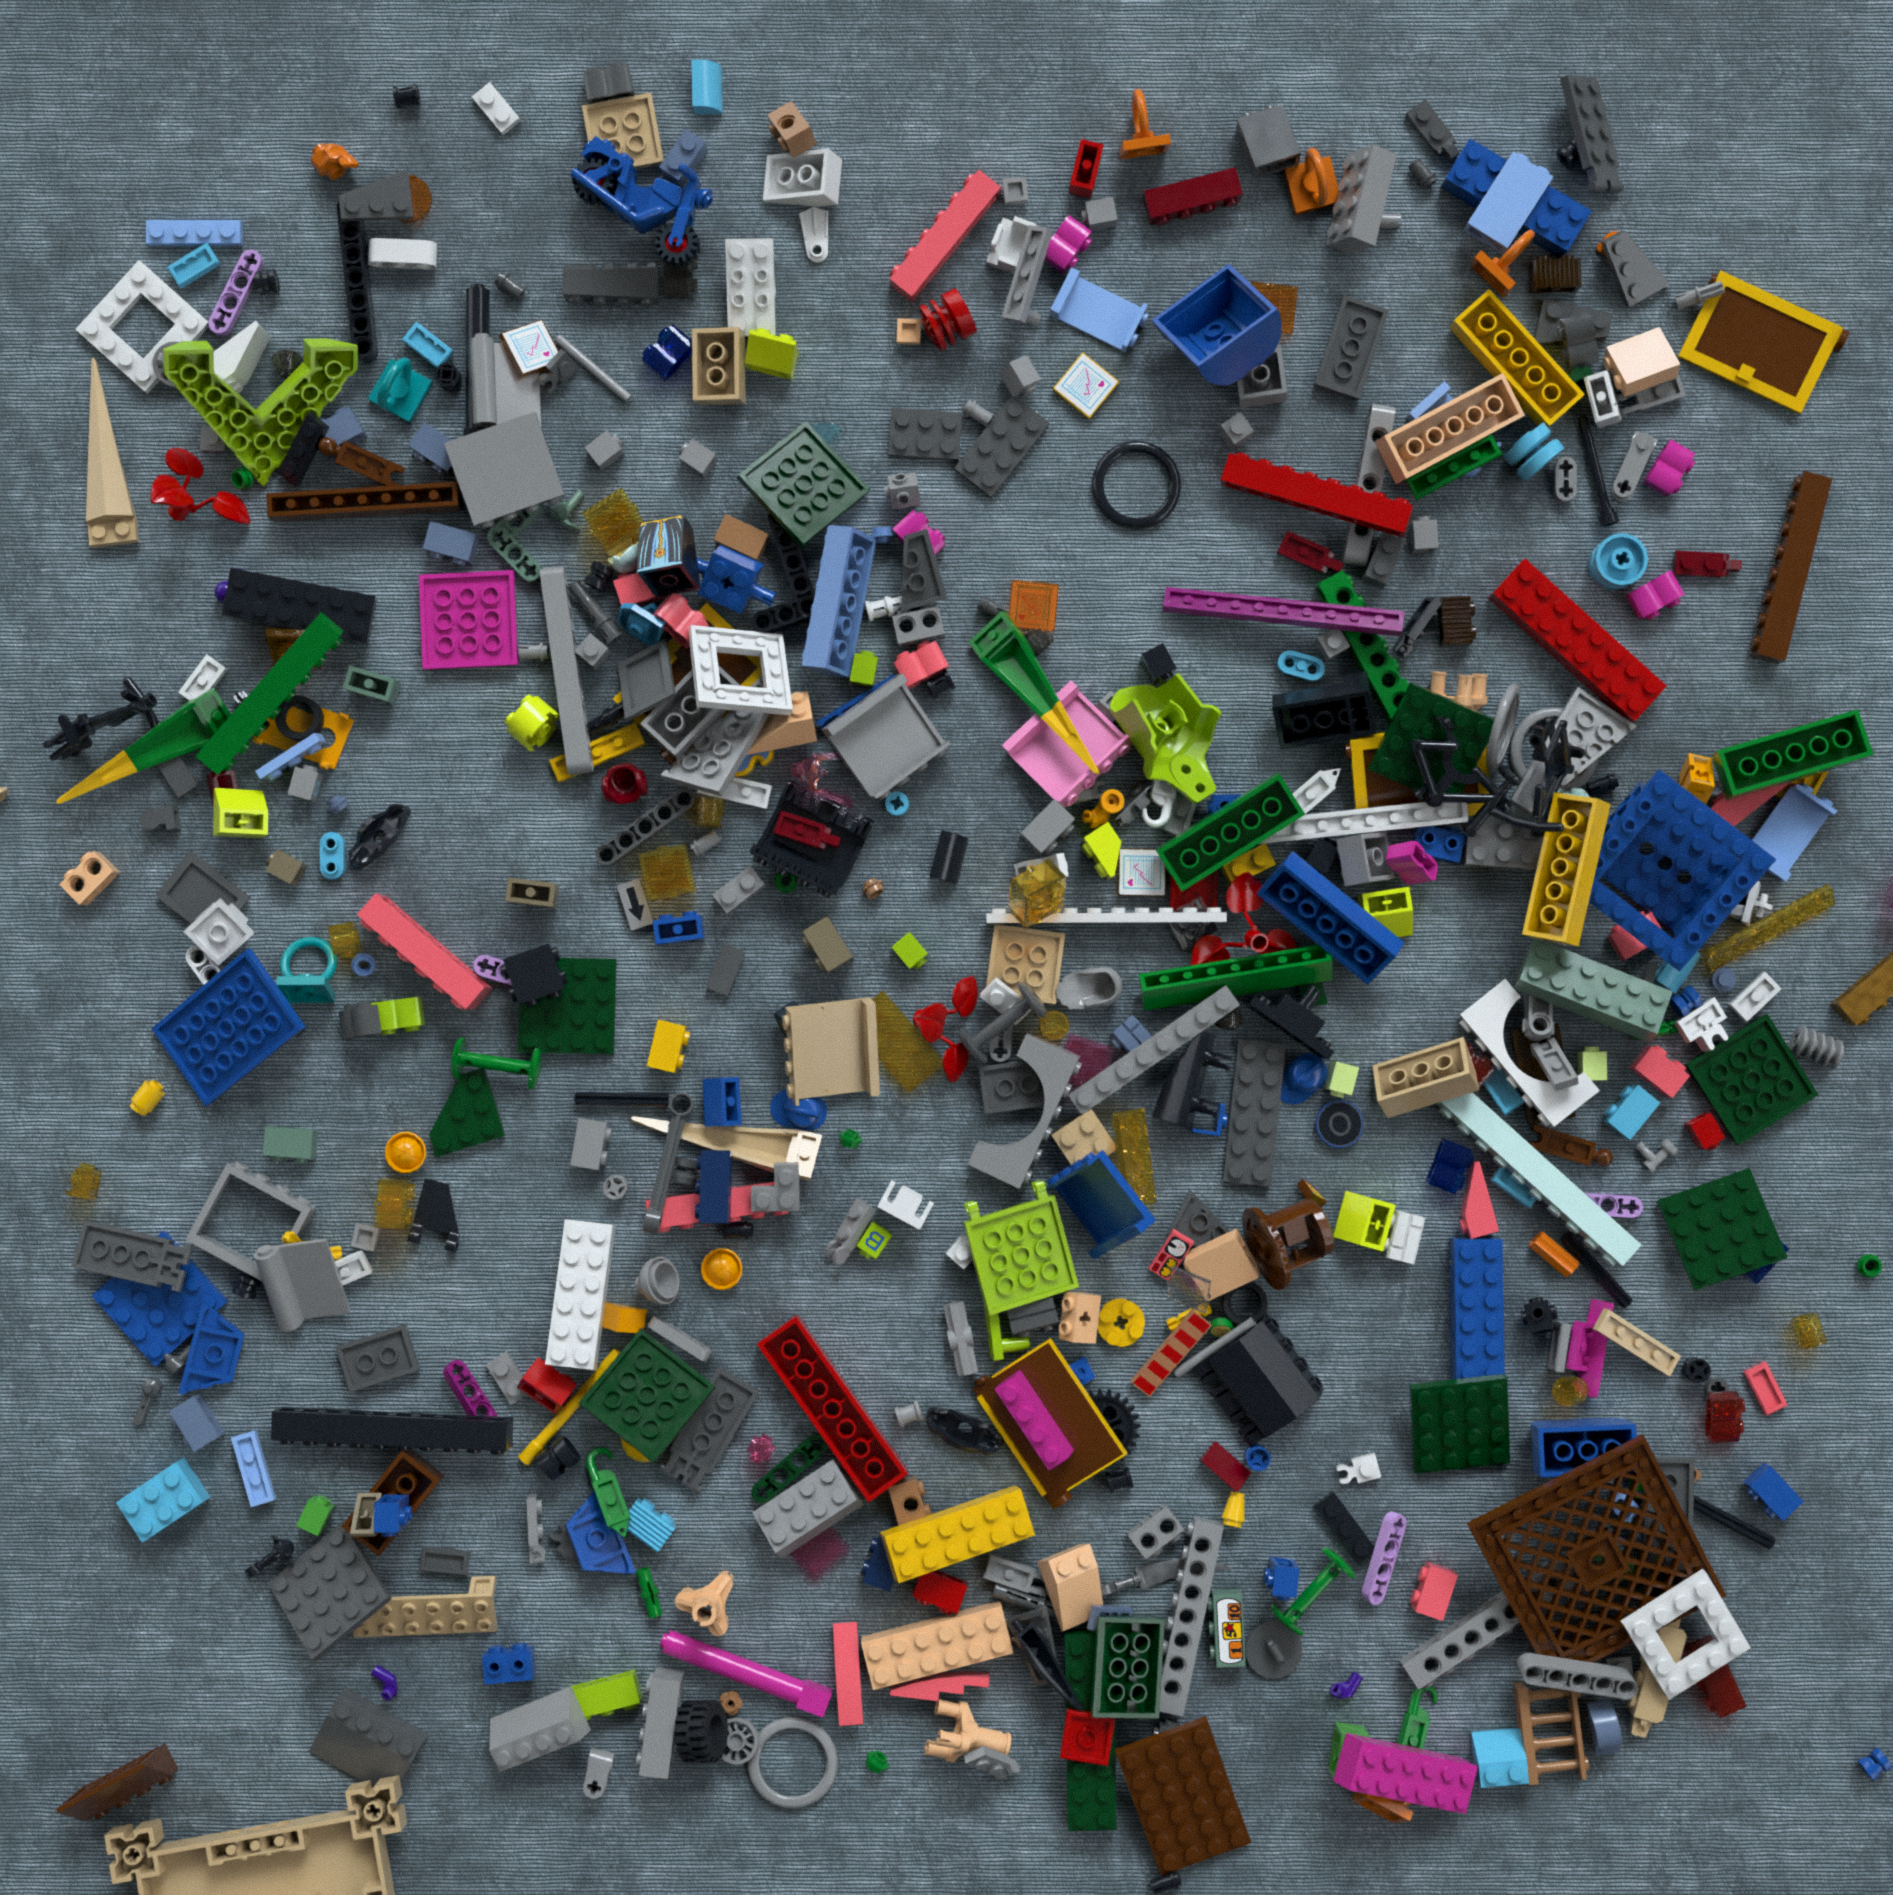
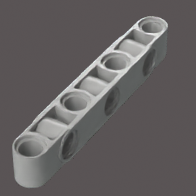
M1371 404L1355 484L1362 487L1365 492H1381L1386 464L1372 440V435L1377 434L1383 437L1392 432L1395 407ZM1363 481H1371L1374 484V489L1367 490L1363 485ZM1348 522L1342 563L1366 567L1374 529L1360 526L1365 529L1366 535L1358 536L1355 533V527L1360 525Z

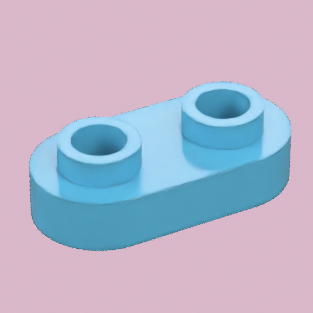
M1292 650L1283 652L1277 661V666L1281 673L1310 682L1319 680L1325 672V666L1321 659ZM1285 660H1291L1293 662V666L1290 668L1285 665ZM1309 666L1315 667L1316 672L1314 674L1308 672Z
M328 832L320 839V871L324 877L331 880L341 878L346 871L345 840L343 836L335 832ZM331 839L335 841V846L333 848H329L328 842ZM334 863L335 870L330 872L328 866Z

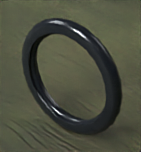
M1137 440L1124 442L1107 451L1097 463L1092 479L1093 497L1099 510L1114 524L1129 529L1149 528L1166 519L1176 507L1181 492L1180 473L1174 460L1159 446ZM1134 452L1153 456L1163 465L1169 477V493L1164 504L1153 514L1139 518L1120 514L1110 505L1104 493V477L1109 466L1120 456Z

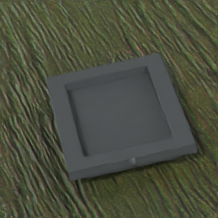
M665 638L617 663L624 715L627 721L676 696L668 642Z
M189 851L155 895L191 924L219 898L227 905L233 903L240 911L251 898L192 851Z

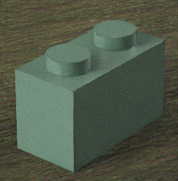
M349 665L343 689L357 695L394 705L401 682L391 677Z
M266 1126L263 1155L270 1156L272 1161H284L285 1157L294 1158L296 1163H308V1159L316 1158L318 1130Z

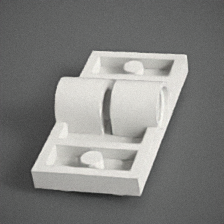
M773 238L725 239L728 327H739L745 332V336H749L750 329L757 330V328L766 329L771 332V335L776 336V286Z

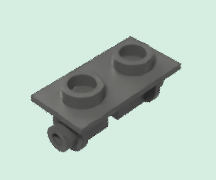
M1142 781L1134 784L1124 797L1123 808L1115 814H1109L1121 828L1124 825L1128 826L1139 815L1133 809L1135 806L1142 811L1153 801L1150 795V786Z

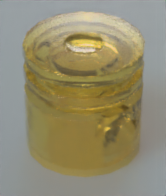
M697 797L695 814H698V816H695L697 822H695L694 826L723 828L721 823L724 819H721V817L724 816L725 799Z
M1047 1010L1046 1016L1044 1018L1039 1017L1038 1029L1042 1035L1049 1039H1061L1069 1030V1020L1059 1011Z
M1817 1312L1803 1314L1790 1320L1794 1335L1797 1338L1796 1341L1799 1343V1349L1817 1347L1828 1341L1827 1337H1824L1826 1334L1823 1331L1824 1328Z
M1576 1376L1559 1378L1552 1386L1553 1398L1563 1406L1582 1404L1586 1401L1589 1394L1587 1383L1582 1378Z

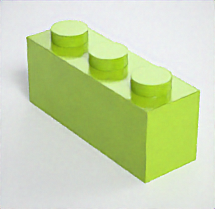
M636 1669L571 1686L586 1720L591 1719V1716L600 1714V1716L613 1714L614 1710L624 1708V1710L634 1709L638 1707L643 1698Z

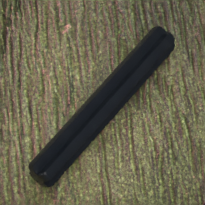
M576 1092L574 1101L576 1105L667 1107L669 1105V1095L656 1093Z
M1567 1231L1561 1236L1560 1240L1621 1307L1626 1308L1632 1303V1298L1572 1232Z
M1694 1495V1510L1767 1549L1773 1547L1776 1541L1773 1536Z

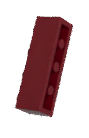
M1236 167L1145 190L1142 199L1149 225L1156 224V226H1162L1175 218L1185 220L1192 217V214L1202 212V214H1208L1215 211V208L1234 207L1241 201L1243 193Z

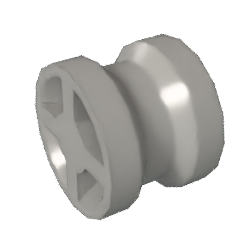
M618 1174L609 1176L603 1184V1193L612 1200L622 1198L628 1189L626 1179Z

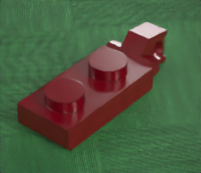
M1289 531L1286 532L1277 552L1280 556L1324 574L1327 573V570L1337 574L1344 565V563L1333 559L1335 554L1330 552V549Z
M1680 550L1674 552V576L1721 578L1727 577L1728 572H1739V570H1742V560H1729L1728 554Z
M785 811L780 812L773 832L774 835L816 849L825 850L826 845L838 849L841 842V837L831 835V829L827 828L826 825Z

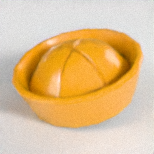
M400 1132L393 1135L385 1147V1159L388 1165L394 1171L400 1173H411L418 1170L426 1157V1147L423 1140L411 1132Z
M718 1248L712 1250L704 1257L701 1263V1274L708 1286L716 1290H726L739 1282L743 1267L740 1258L735 1252L729 1249Z

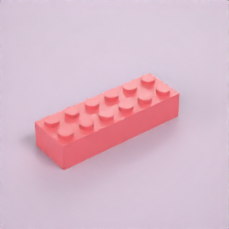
M375 893L358 912L357 916L362 919L359 923L370 932H377L380 935L378 939L387 947L391 946L397 949L396 955L406 963H413L416 966L414 970L423 978L427 977L434 981L432 986L442 994H449L452 997L450 1001L460 1010L462 1008L464 1010H474L493 989L387 896Z

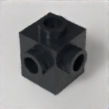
M1543 1297L1529 1299V1303L1524 1304L1525 1311H1521L1524 1326H1529L1532 1335L1556 1331L1554 1319H1558L1555 1304L1551 1305L1548 1299L1543 1300ZM1543 1312L1542 1316L1537 1318V1314Z

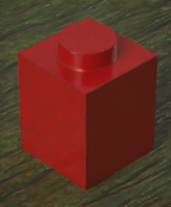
M1704 1112L1684 1123L1698 1149L1713 1150L1721 1145L1719 1141L1725 1139L1712 1113Z

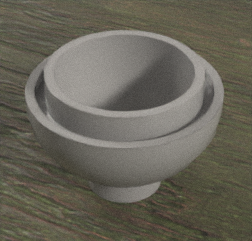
M662 1256L654 1257L648 1260L642 1267L639 1276L636 1278L635 1287L638 1293L644 1295L652 1303L658 1305L669 1304L675 1300L678 1294L679 1275L670 1260Z

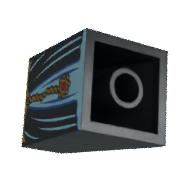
M684 515L651 520L639 524L637 573L655 597L700 589L693 528Z

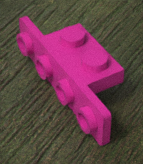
M1591 1299L1587 1322L1574 1321L1571 1328V1341L1566 1355V1368L1578 1370L1575 1393L1593 1398L1598 1397L1608 1339L1593 1330V1327L1604 1308L1613 1312V1303Z

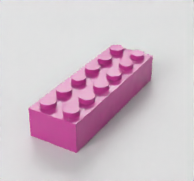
M1346 1733L1333 1781L1350 1791L1466 1814L1478 1766L1461 1757Z

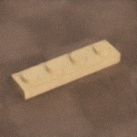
M1604 1308L1593 1327V1330L1666 1376H1671L1681 1355L1609 1309Z

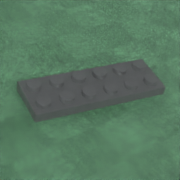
M1238 1039L1223 1181L1271 1187L1286 1044Z
M1655 1456L1693 1529L1694 1458ZM1649 1502L1647 1510L1655 1512L1651 1503ZM1644 1516L1642 1526L1650 1528L1653 1519ZM1659 1522L1657 1530L1665 1532L1662 1524ZM1642 1533V1543H1644L1647 1535L1645 1533ZM1654 1536L1651 1545L1660 1547L1663 1538ZM1670 1542L1667 1549L1675 1551ZM1648 1551L1645 1560L1654 1563L1657 1554ZM1664 1556L1661 1565L1670 1567L1673 1558ZM1680 1561L1677 1569L1685 1571ZM1642 1567L1641 1576L1648 1578L1651 1569ZM1658 1571L1655 1580L1664 1582L1667 1573ZM1675 1575L1671 1584L1678 1585L1682 1582L1683 1577ZM1641 1583V1593L1645 1587L1643 1583ZM1653 1586L1650 1595L1658 1597L1661 1588Z

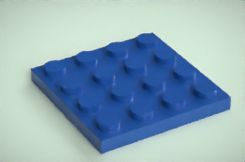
M162 1231L157 1236L173 1240L166 1231ZM191 1258L189 1265L181 1264L180 1270L187 1271L181 1292L171 1290L172 1285L162 1283L160 1288L112 1277L92 1295L95 1301L155 1367L164 1361L163 1356L166 1353L172 1354L194 1333L202 1302L207 1303L217 1312L229 1302Z

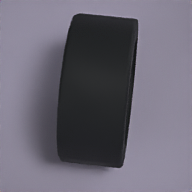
M294 695L288 703L283 701L278 706L282 710L275 717V722L278 730L284 736L301 742L313 733L321 732L324 725V714L321 707L314 700L303 695ZM305 705L312 711L313 723L307 731L294 732L288 727L286 716L293 706Z
M1253 1281L1231 1290L1221 1297L1222 1311L1229 1320L1237 1325H1240L1250 1317L1257 1323L1265 1315L1268 1306L1265 1292ZM1243 1288L1250 1289L1258 1298L1256 1311L1246 1317L1235 1314L1230 1306L1233 1293Z

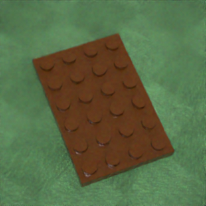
M1206 1716L1114 1749L1161 1876L1170 1873L1169 1871L1173 1872L1251 1843Z

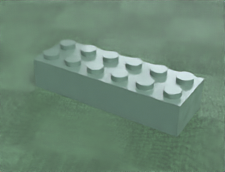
M1534 939L1529 946L1514 986L1515 990L1649 1043L1659 1032L1672 995L1670 990L1539 939Z

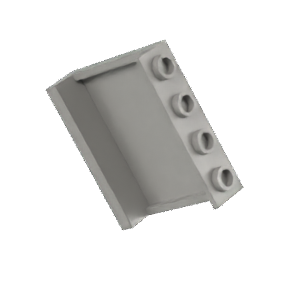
M535 412L444 443L474 526H480L481 529H485L495 525V520L501 518L504 521L517 517L516 513L525 510L526 514L539 510V505L548 502V505L551 506L562 502L561 497L566 496Z
M903 673L891 678L821 729L870 800L878 798L881 801L891 794L889 789L895 785L900 787L910 779L908 775L914 771L919 773L928 766L927 761L933 757L936 760L947 752L945 748L951 744L949 741L944 742L905 685L907 679Z

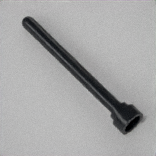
M1583 415L1579 418V425L1602 510L1598 518L1600 526L1607 527L1620 521L1618 513L1614 512V508L1610 506L1587 416Z

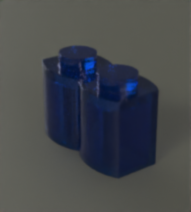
M674 324L669 328L665 327L658 335L659 340L654 345L649 344L642 353L643 364L664 382L692 354V340Z
M1442 1138L1425 1183L1456 1194L1457 1190L1460 1191L1464 1185L1465 1177H1463L1465 1168H1469L1474 1158V1155L1471 1154L1472 1149Z

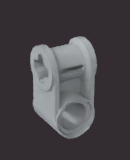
M591 1748L583 1785V1791L587 1797L596 1799L604 1793L614 1762V1752ZM593 1781H598L597 1785L599 1787L597 1790L593 1789Z

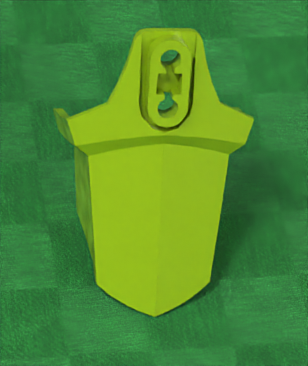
M1179 673L1158 688L1152 685H1137L1118 690L1111 700L1109 711L1145 760L1143 771L1147 780L1167 782L1194 804L1212 795L1216 791V785L1208 770L1205 754L1213 740L1216 725L1222 715L1220 709L1213 705L1202 704Z

